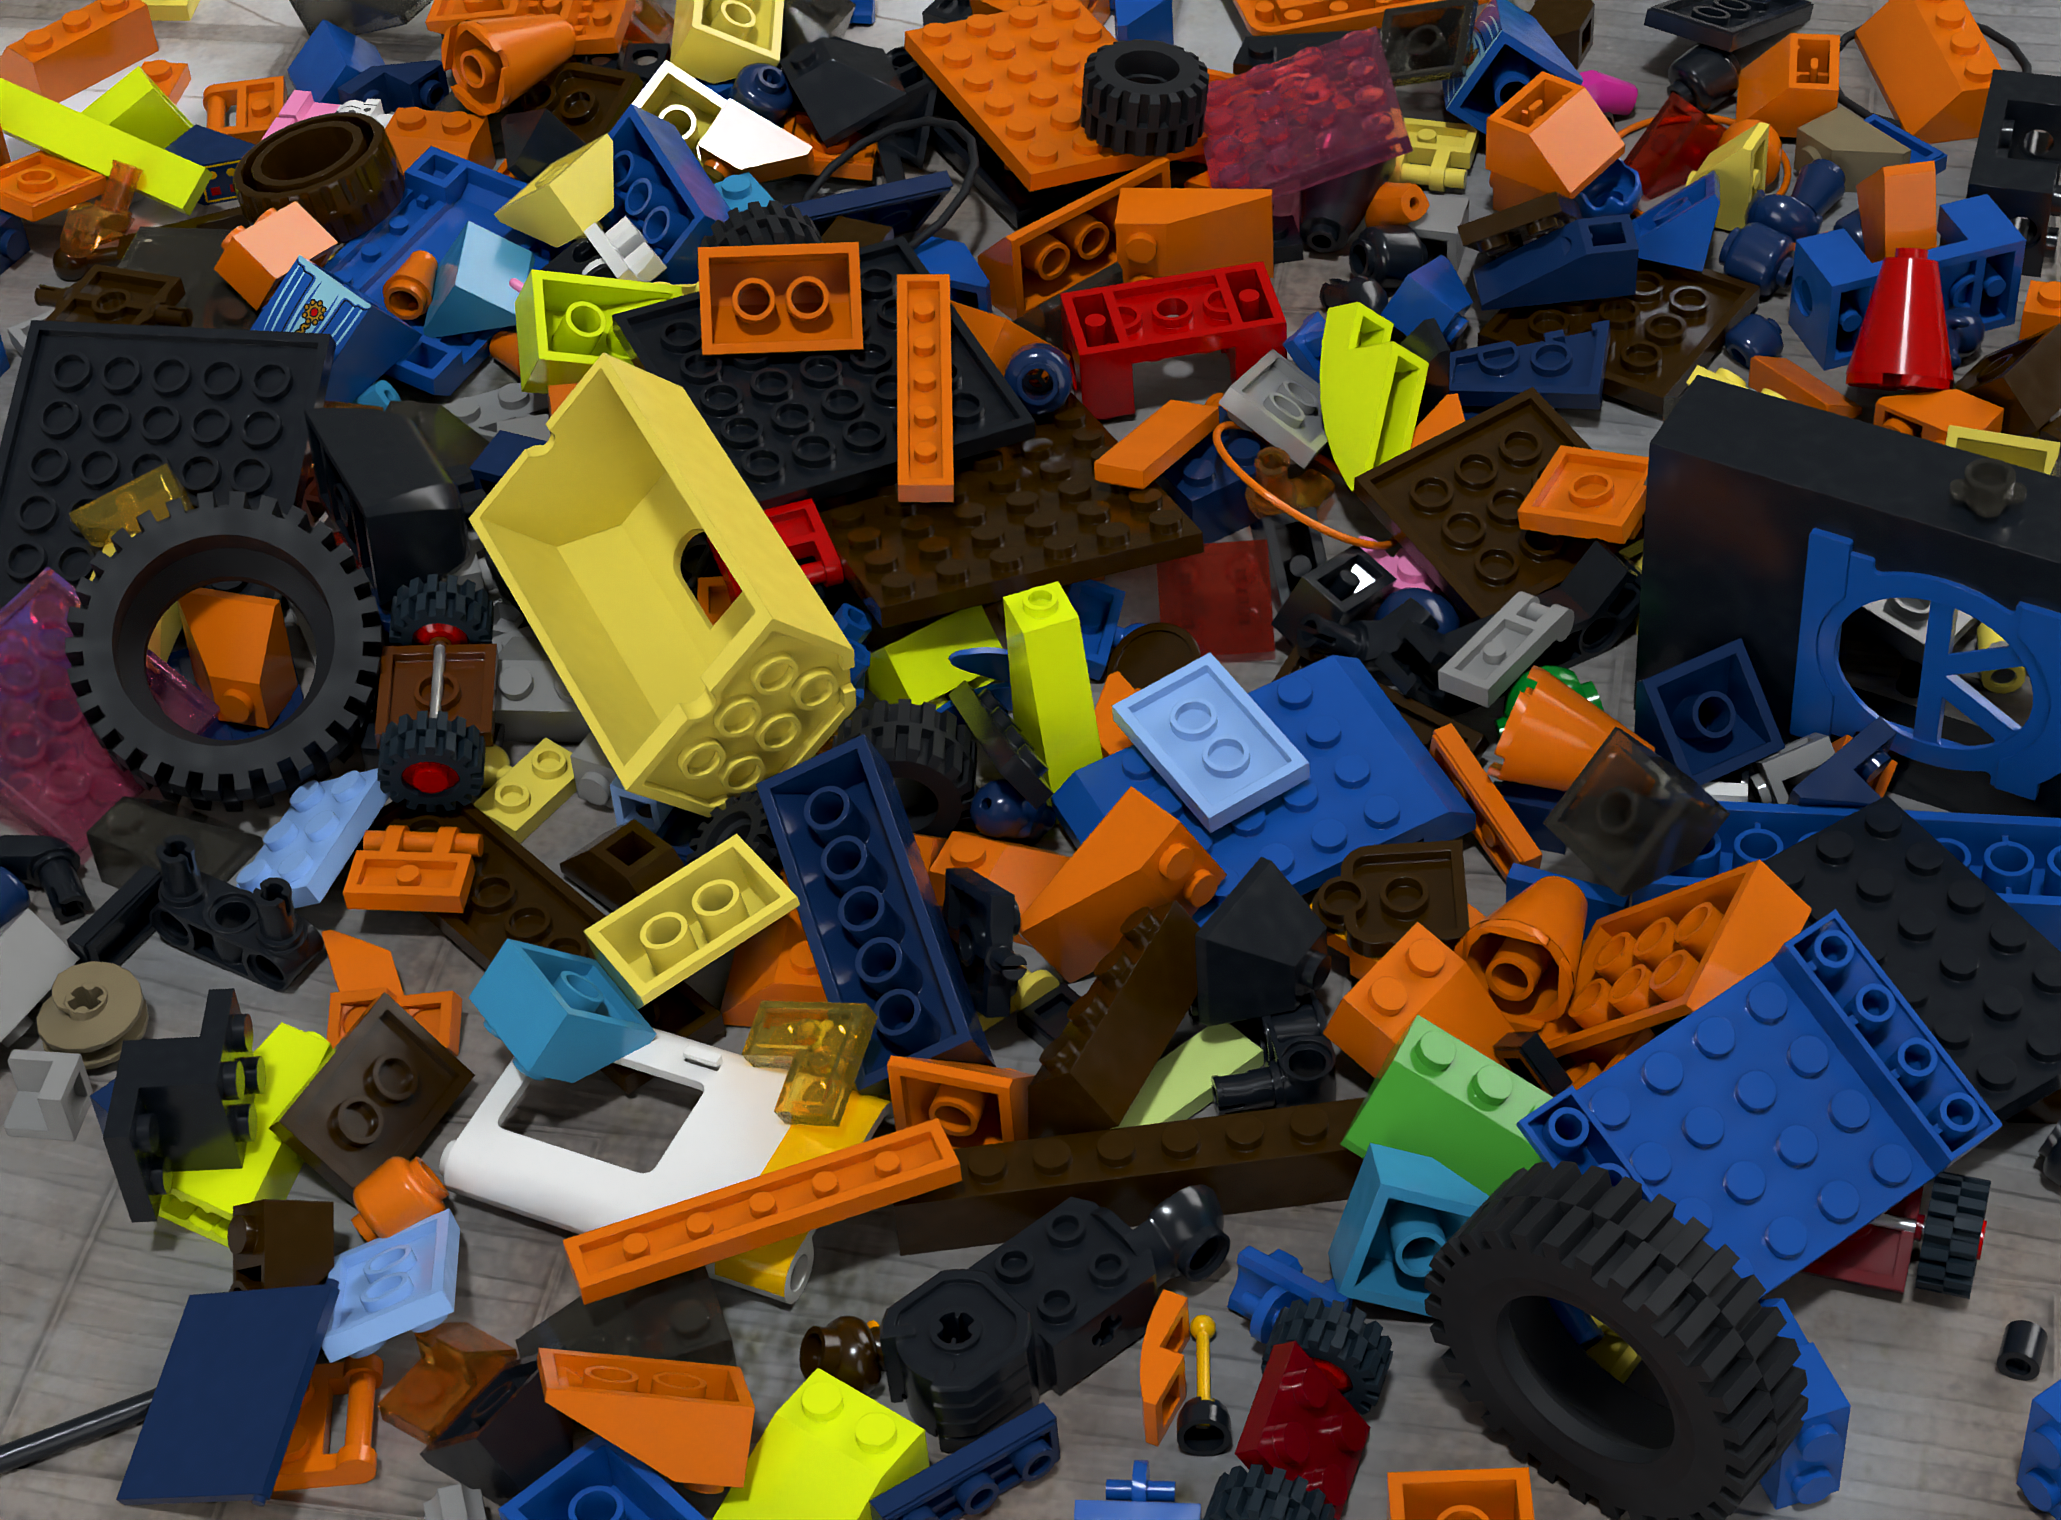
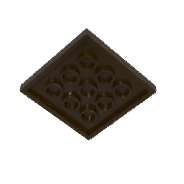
M1638 258L1636 295L1500 309L1478 333V346L1508 340L1516 344V346L1544 341V333L1563 329L1565 336L1592 331L1591 323L1610 320L1611 336L1602 394L1663 415L1688 386L1686 382L1696 366L1704 367L1724 344L1726 333L1748 316L1758 305L1760 286L1706 268L1701 272Z
M1534 387L1354 478V493L1470 623L1498 612L1520 591L1537 596L1560 586L1595 540L1605 544L1614 554L1618 551L1629 558L1643 552L1645 512L1642 516V528L1635 539L1628 538L1625 544L1606 542L1598 538L1585 539L1564 535H1550L1544 532L1520 529L1517 511L1560 445L1592 449Z

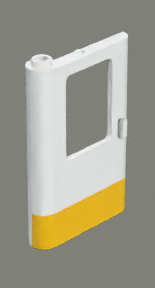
M653 1028L657 1034L650 1044L613 1063L703 1091V1094L652 1171L637 1173L501 1128V1124L532 1081V1078L516 1068L513 1059L457 1140H452L447 1144L440 1159L439 1170L440 1174L444 1176V1185L450 1192L577 1234H582L868 1141L872 1138L884 1117L893 1118L892 1102L878 1097L861 1095L858 1091ZM816 1229L689 1271L788 1304H793L803 1293L812 1271L814 1260L812 1236Z

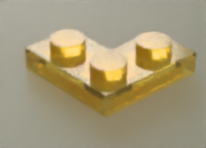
M761 1001L741 1055L754 1068L789 1069L774 1112L785 1124L840 1126L878 1016L867 1003Z

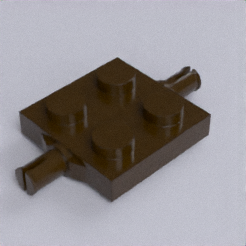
M95 264L81 280L70 287L58 288L40 284L34 293L35 303L38 306L55 308L45 321L164 325L172 327H188L193 323V312L190 308L176 307L186 294L181 277Z

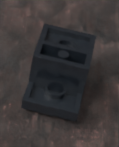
M234 988L209 989L200 1037L123 1040L103 1140L132 1223L157 1221L162 1195H169L172 1189L173 1172L243 1168L247 1142H254L256 1140L257 1113L254 1099L255 1094H263L265 1090V1064L261 1056L254 1057L252 1051V1019L250 1014L241 1013Z

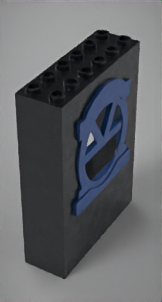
M1697 375L1649 444L1633 710L1636 709L1638 681L1733 640L1742 638L1784 745L1815 732L1829 736L1831 743L1847 734L1854 738L1881 716L1897 732L1887 753L1892 760L1898 763L1887 787V792L1952 813L2061 818V478ZM1890 598H1916L1931 601L1917 707L1852 687L1847 682L1838 661L1841 629L1844 620L1858 608L1878 600ZM1958 610L1974 617L1991 628L2009 645L1953 653ZM2025 667L2033 691V706L2028 720L2021 727L1958 675ZM1946 700L1977 725L1945 716Z

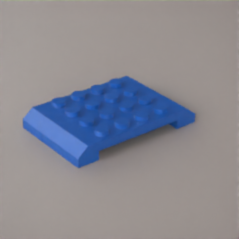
M430 146L404 172L405 191L395 210L377 226L350 240L322 268L350 283L387 309L383 297L385 282L415 251L429 252L436 258L439 264L468 221L531 251L535 258L533 270H541L561 252L576 242V240L574 239L556 248L499 222L494 213L528 184ZM427 312L413 320L401 319L421 333L422 336L417 344L384 374L433 395L450 396L490 355L489 346L493 336L499 331L512 332L516 325L430 338L423 333Z
M1338 655L1326 657L1247 693L1307 759L1310 767V778L1212 833L1204 827L1135 745H1131L1074 771L1051 797L1052 808L1056 818L1077 849L1130 786L1178 819L1227 874L1218 885L1212 899L1201 906L1192 916V919L1200 927L1205 924L1260 857L1271 860L1301 896L1322 886L1327 880L1341 876L1343 860L1350 852L1359 847L1374 844L1448 841L1476 829L1475 812L1359 658Z

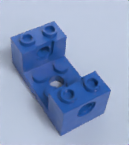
M1988 194L1940 205L1937 232L1941 235L1939 247L1928 249V259L1938 261L1944 309L1949 310L1956 307L1972 309L1981 317L1985 331L2015 324L2026 239ZM1844 228L1796 239L1788 323L1824 371L1849 364L1883 262L1882 260L1871 263Z

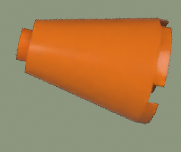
M557 14L464 20L450 27L445 32L441 43V61L444 71L451 69L457 84L450 87L456 98L466 109L479 116H486L502 111L571 58L575 50L576 37L572 26Z
M1533 665L1527 678L1538 683L1535 689L1526 687L1525 692L1520 691L1494 752V755L1505 760L1503 765L1497 762L1492 763L1489 766L1487 775L1498 780L1633 803L1637 793L1648 797L1662 766V763L1652 760L1656 748L1551 673Z
M1547 876L1539 879L1467 930L1454 949V952L1469 965L1515 1032H1534L1542 1029L1546 1022L1554 1019L1557 1020L1566 1011L1573 996L1588 913V902L1582 890L1575 883L1563 877Z

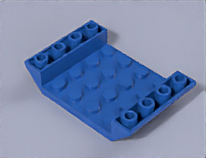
M1835 909L1784 943L1771 961L1578 1090L1571 1085L1519 1120L1516 1126L1543 1162L1548 1161L1552 1169L1561 1161L1576 1162L1582 1175L1591 1165L1607 1169L1613 1187L1626 1176L1642 1184V1199L1651 1203L1658 1194L1674 1202L1676 1207L1673 1217L1682 1224L1686 1225L1694 1216L1709 1228V1231L1702 1239L1710 1247L1717 1251L1726 1244L1740 1258L1732 1269L1741 1279L1754 1274L1766 1291L1758 1299L1759 1301L1930 1182L1995 1133L2003 1124Z

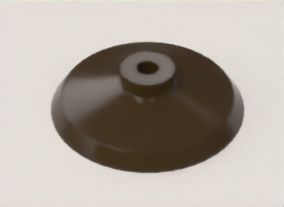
M1160 622L1141 626L1126 635L1113 650L1106 668V680L1109 674L1119 671L1134 689H1143L1200 658L1199 647L1188 631L1175 624Z

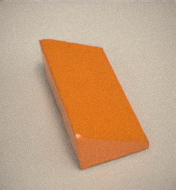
M1754 356L1750 360L1748 386L1761 393L1763 388H1767L1780 394L1788 401L1851 419L1862 414L1861 406L1787 358Z

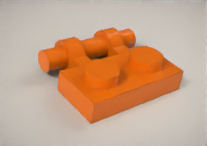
M389 825L386 831L366 830L363 836L364 850H356L343 890L347 909L463 913L476 871L473 857H481L483 854V835L478 833H462L459 827L443 826L439 828L438 832L410 831L407 825Z

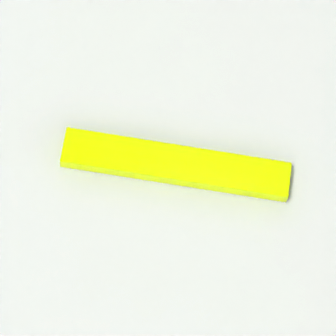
M0 78V125L4 134L46 153L106 176L107 180L186 215H191L213 176L206 167Z

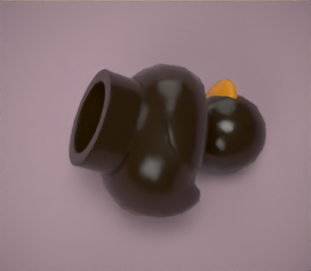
M847 1315L834 1319L826 1327L812 1326L804 1335L800 1347L799 1362L803 1376L808 1379L819 1368L863 1394L873 1391L880 1383L882 1378L881 1371H885L878 1322L872 1320L866 1323L858 1317Z

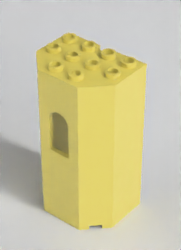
M603 352L546 422V426L551 431L549 440L544 445H535L524 449L469 517V521L625 790L709 818L712 817L710 812L717 806L722 811L726 809L725 800L734 796L737 798L743 792H754L757 790V783L811 759L838 729L844 719L857 707L856 689L852 685L850 669L855 667L854 649L684 388ZM701 532L707 534L742 589V593L714 626L685 582L680 567L681 557L686 545L695 535Z

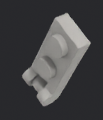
M1523 591L1518 592L1438 670L1439 689L1489 708L1555 640L1560 642L1567 638L1573 627L1574 611L1558 604L1547 607L1540 604L1537 596Z

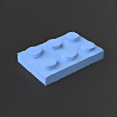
M1211 652L1112 705L1113 721L1210 833L1310 778V767L1307 759Z
M378 768L360 773L354 770L339 778L322 782L312 780L300 786L290 798L291 805L280 822L275 824L265 834L263 838L265 844L253 862L244 867L236 878L238 884L236 887L253 893L255 888L261 890L260 883L263 880L277 877L286 880L290 884L294 909L320 903L358 846L365 831L369 829L390 796V792L383 793L380 789V781L377 779Z
M450 1208L429 1216L393 1236L376 1238L334 1256V1267L330 1270L328 1278L339 1281L338 1289L340 1292L321 1346L330 1363L349 1355L354 1359L366 1357L379 1350L388 1339L412 1330L414 1333H422L433 1329L441 1324L448 1314L454 1312L460 1228Z

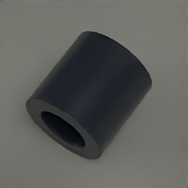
M2016 1320L2007 1324L1997 1358L1999 1370L2006 1376L2021 1381L2036 1378L2040 1372L2048 1340L2045 1330L2039 1325L2026 1320Z

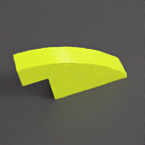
M1360 302L1328 308L1322 339L1319 373L1320 404L1325 434L1333 459L1352 492H1354L1355 477L1410 450L1429 367L1427 361L1396 342H1390L1394 323Z

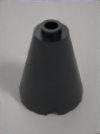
M1333 114L1330 121L1317 124L1318 119L1311 122L1303 132L1299 143V233L1302 240L1318 252H1336L1347 245L1364 219L1375 193L1385 182L1389 181L1396 166L1397 150L1394 144L1391 148L1384 139L1386 132L1379 125L1365 118L1348 114Z

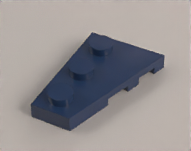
M1610 320L1591 323L1592 331L1565 336L1563 329L1544 333V341L1516 346V344L1508 340L1450 352L1449 394L1458 393L1461 406L1494 407L1534 387L1553 408L1600 409L1611 336Z

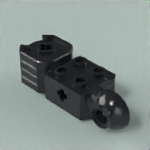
M1204 1184L1188 1186L1160 1202L1149 1214L1147 1220L1135 1229L1130 1228L1108 1208L1100 1207L1092 1201L1069 1197L973 1264L969 1269L940 1271L887 1308L882 1318L880 1343L891 1402H903L902 1394H905L908 1411L915 1423L925 1429V1432L934 1437L939 1435L941 1451L956 1452L1037 1406L1039 1396L1049 1388H1052L1058 1395H1061L1145 1334L1152 1311L1158 1300L1157 1288L1171 1278L1185 1277L1191 1282L1202 1281L1212 1275L1224 1262L1230 1249V1238L1223 1232L1224 1215L1214 1190Z

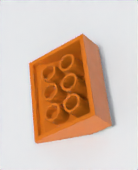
M1759 859L1596 920L1581 948L1574 992L1569 1006L1557 1020L1554 1019L1546 1022L1542 1029L1537 1030V1034L1554 1057L1557 1058L1691 1014L1771 961L1784 943L1801 933L1812 908Z

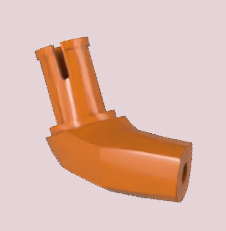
M1385 182L1375 193L1366 211V227L1409 225L1410 222L1420 219L1427 212L1430 206L1428 199L1422 189L1416 184Z

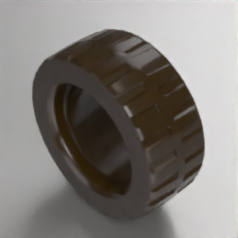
M338 112L301 120L261 140L237 164L233 174V189L249 227L254 225L256 220L268 209L275 208L278 211L296 201L338 242L337 245H340L371 230L395 210L405 191V179L395 149L382 124L365 114Z

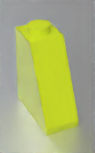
M137 66L81 112L162 149H165L194 126L140 66Z

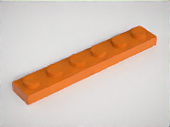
M897 274L898 502H954L950 274Z
M936 1118L564 1239L562 1242L582 1301L586 1305L962 1181L961 1168L941 1123Z

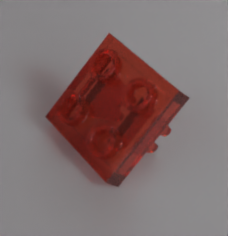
M1267 539L1205 543L1203 553L1156 564L1160 622L1175 624L1188 631L1195 639L1201 657L1209 652L1216 656L1275 651L1274 629L1271 625L1273 615Z

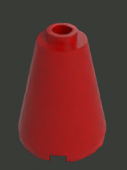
M1896 248L1895 257L1883 259L1845 373L1848 386L1886 391H1897V389L1915 390V393L1950 390L1953 388L1954 376L1938 261L1928 259V250Z

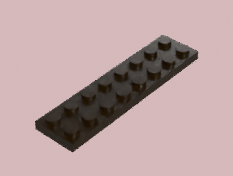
M403 799L398 804L392 801L382 807L368 830L386 831L389 825H407L410 831L438 832L439 828L443 826L459 827L462 833H478L483 835V854L481 857H473L476 871L464 912L420 913L485 970L488 969L507 938L596 960L583 931L606 917V915L472 803L463 806L456 801V810L446 811L443 805H437L436 812H426V805L419 804L417 809L413 810L406 808L407 799ZM363 838L354 850V855L356 853V850H364ZM684 981L638 1009L639 1013L652 1028L700 1043H706L725 1030L722 1013ZM611 1063L600 1069L628 1095L655 1077L654 1075L616 1063Z

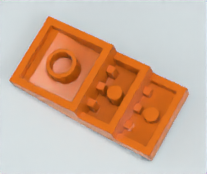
M434 0L425 23L429 31L445 35V32L450 27L464 20L557 14L564 18L575 32L576 41L573 55L619 53L636 0Z

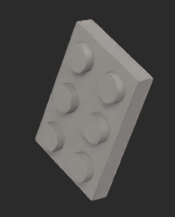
M1274 349L1270 350L1235 381L1218 402L1228 410V417L1237 426L1246 431L1257 432L1271 443L1270 448L1274 454L1289 464L1297 463L1305 469L1329 444L1325 434L1320 404V384Z

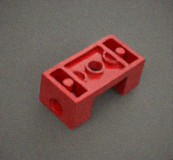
M1263 261L1060 293L1064 352L1071 356L1069 364L1072 370L1073 389L1077 399L1097 420H1108L1117 416L1135 414L1132 364L1158 362L1165 358L1196 353L1207 354L1220 350L1221 353H1227L1229 358L1230 379L1233 384L1272 349L1287 359V350L1282 345L1287 340V322ZM1168 315H1178V317H1166V316H1168Z

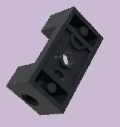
M1993 69L1969 177L1966 199L1984 194L1990 196L2026 239L2021 275L2041 278L2044 257L2055 258L2059 228L2049 227L2051 216L2061 217V185H2059L2061 175V76Z

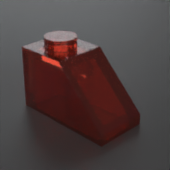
M1672 92L1625 158L1624 163L1638 171L1643 195L1652 200L1685 185L1691 171H1698L1709 153L1718 148V143L1727 128L1675 92Z

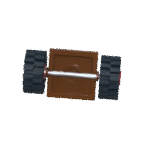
M438 574L428 575L427 583L425 584L417 577L410 580L409 588L402 585L397 590V596L393 597L391 607L389 643H392V646H383L381 655L375 725L377 749H380L377 779L380 781V789L383 793L390 792V799L398 804L403 799H407L406 808L416 810L419 804L426 805V812H436L437 805H443L446 811L456 810V801L466 806L472 802V795L478 797L484 782L485 747L494 746L499 665L497 644H492L494 604L492 600L488 601V593L483 588L475 592L476 583L467 579L463 585L457 584L458 576L449 574L447 582H440Z

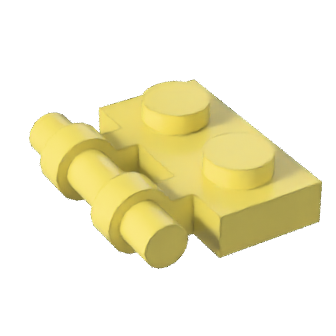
M1383 116L1380 127L1386 132L1384 139L1391 148L1394 144L1397 150L1396 166L1388 182L1429 185V190L1445 192L1446 187L1465 189L1467 182V170L1465 169L1471 168L1478 147V129L1470 124Z

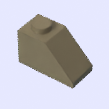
M1842 106L1797 128L1794 169L1799 172L1803 166L1810 164L1816 159L1832 161L1845 174V192H1857L1856 185L1882 167L1910 164L1911 149Z

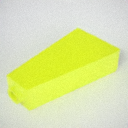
M1058 581L1003 597L1013 718L1021 728L1023 736L1035 748L1034 752L1049 768L1043 774V777L1053 793L1063 785L1074 771L1103 759L1079 616ZM1056 818L1055 823H1056V824H1059L1060 822H1059L1058 819Z
M283 1022L278 1025L253 1052L254 1057L261 1056L264 1060L266 1083L264 1093L255 1094L254 1106L257 1113V1136L254 1142H247L243 1168L173 1172L171 1192L169 1195H162L158 1216L229 1248L227 1234L229 1224L233 1218V1206L262 1199L286 1200L304 1160L277 1137L269 1127L331 1053L333 1048L330 1042L313 1031L304 1032Z

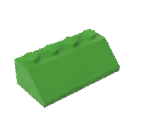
M1417 1014L1388 1053L1340 1145L1363 1159L1370 1143L1432 1157L1488 1196H1491L1514 1172L1523 1167L1529 1171L1535 1163L1543 1162L1516 1124L1553 1097Z

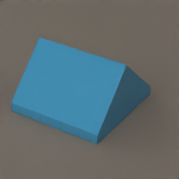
M468 221L438 264L432 302L428 307L423 328L424 335L436 338L516 325L515 301L519 293L509 285V281L512 278H516L523 284L525 283L531 269L534 267L535 258L533 253Z

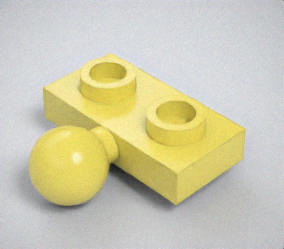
M546 737L514 767L510 766L509 757L500 746L494 744V746L485 747L484 782L482 788L490 789L476 800L473 805L520 844L577 791L570 758L572 752Z

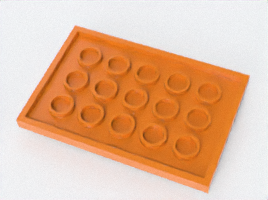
M1054 0L1051 3L1031 7L1016 6L1011 8L1010 11L990 15L975 14L965 20L945 24L929 23L923 28L905 31V50L1029 192L1138 169L1161 157H1141L1113 151L1114 149L1105 148L1097 144L1096 139L1089 138L1085 134V128L1081 127L1083 77L1087 58L1091 53L1097 52L1098 48L1104 45H1113V42H1117V40L1079 0ZM1203 132L1202 137H1199L1197 143L1192 147H1185V150L1179 153H1167L1165 157L1170 161L1207 154L1209 136Z

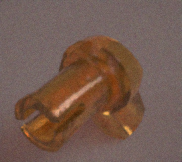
M113 159V166L101 200H96L95 203L85 202L68 210L60 235V247L65 254L75 258L88 257L98 246L118 240L120 236L126 235L135 220L132 217L133 212L129 211L143 169Z
M1267 447L1257 453L1258 459L1255 458L1254 461L1256 468L1254 480L1292 508L1301 510L1315 507L1318 514L1332 498L1335 484L1316 470L1309 469L1294 479L1288 478L1290 458L1284 450L1278 447ZM1247 486L1245 499L1249 510L1258 519L1284 513Z

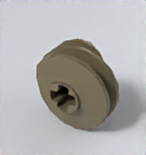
M90 961L71 966L57 975L52 986V996L43 1003L38 1013L37 1029L46 1052L81 1054L85 1069H95L120 1059L123 1040H141L147 1029L149 1013L140 983L130 971L114 963Z

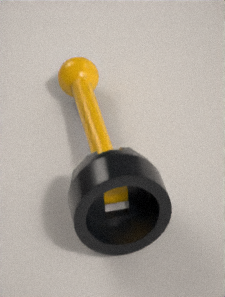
M1198 1315L1192 1319L1189 1327L1191 1335L1196 1339L1197 1397H1193L1185 1402L1179 1411L1177 1418V1442L1184 1451L1192 1455L1212 1456L1221 1453L1230 1445L1231 1418L1227 1408L1215 1398L1210 1399V1339L1216 1332V1324L1210 1316ZM1196 1425L1207 1426V1428L1199 1429L1196 1428Z

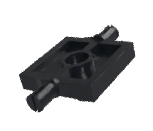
M969 867L946 868L945 898L943 906L939 905L975 1009L986 1018L1009 1017L1011 996L1015 995L1018 980L1027 971L1026 968L1020 966L1027 965L1025 958L1013 951V936L1018 934L1021 920L1015 895Z

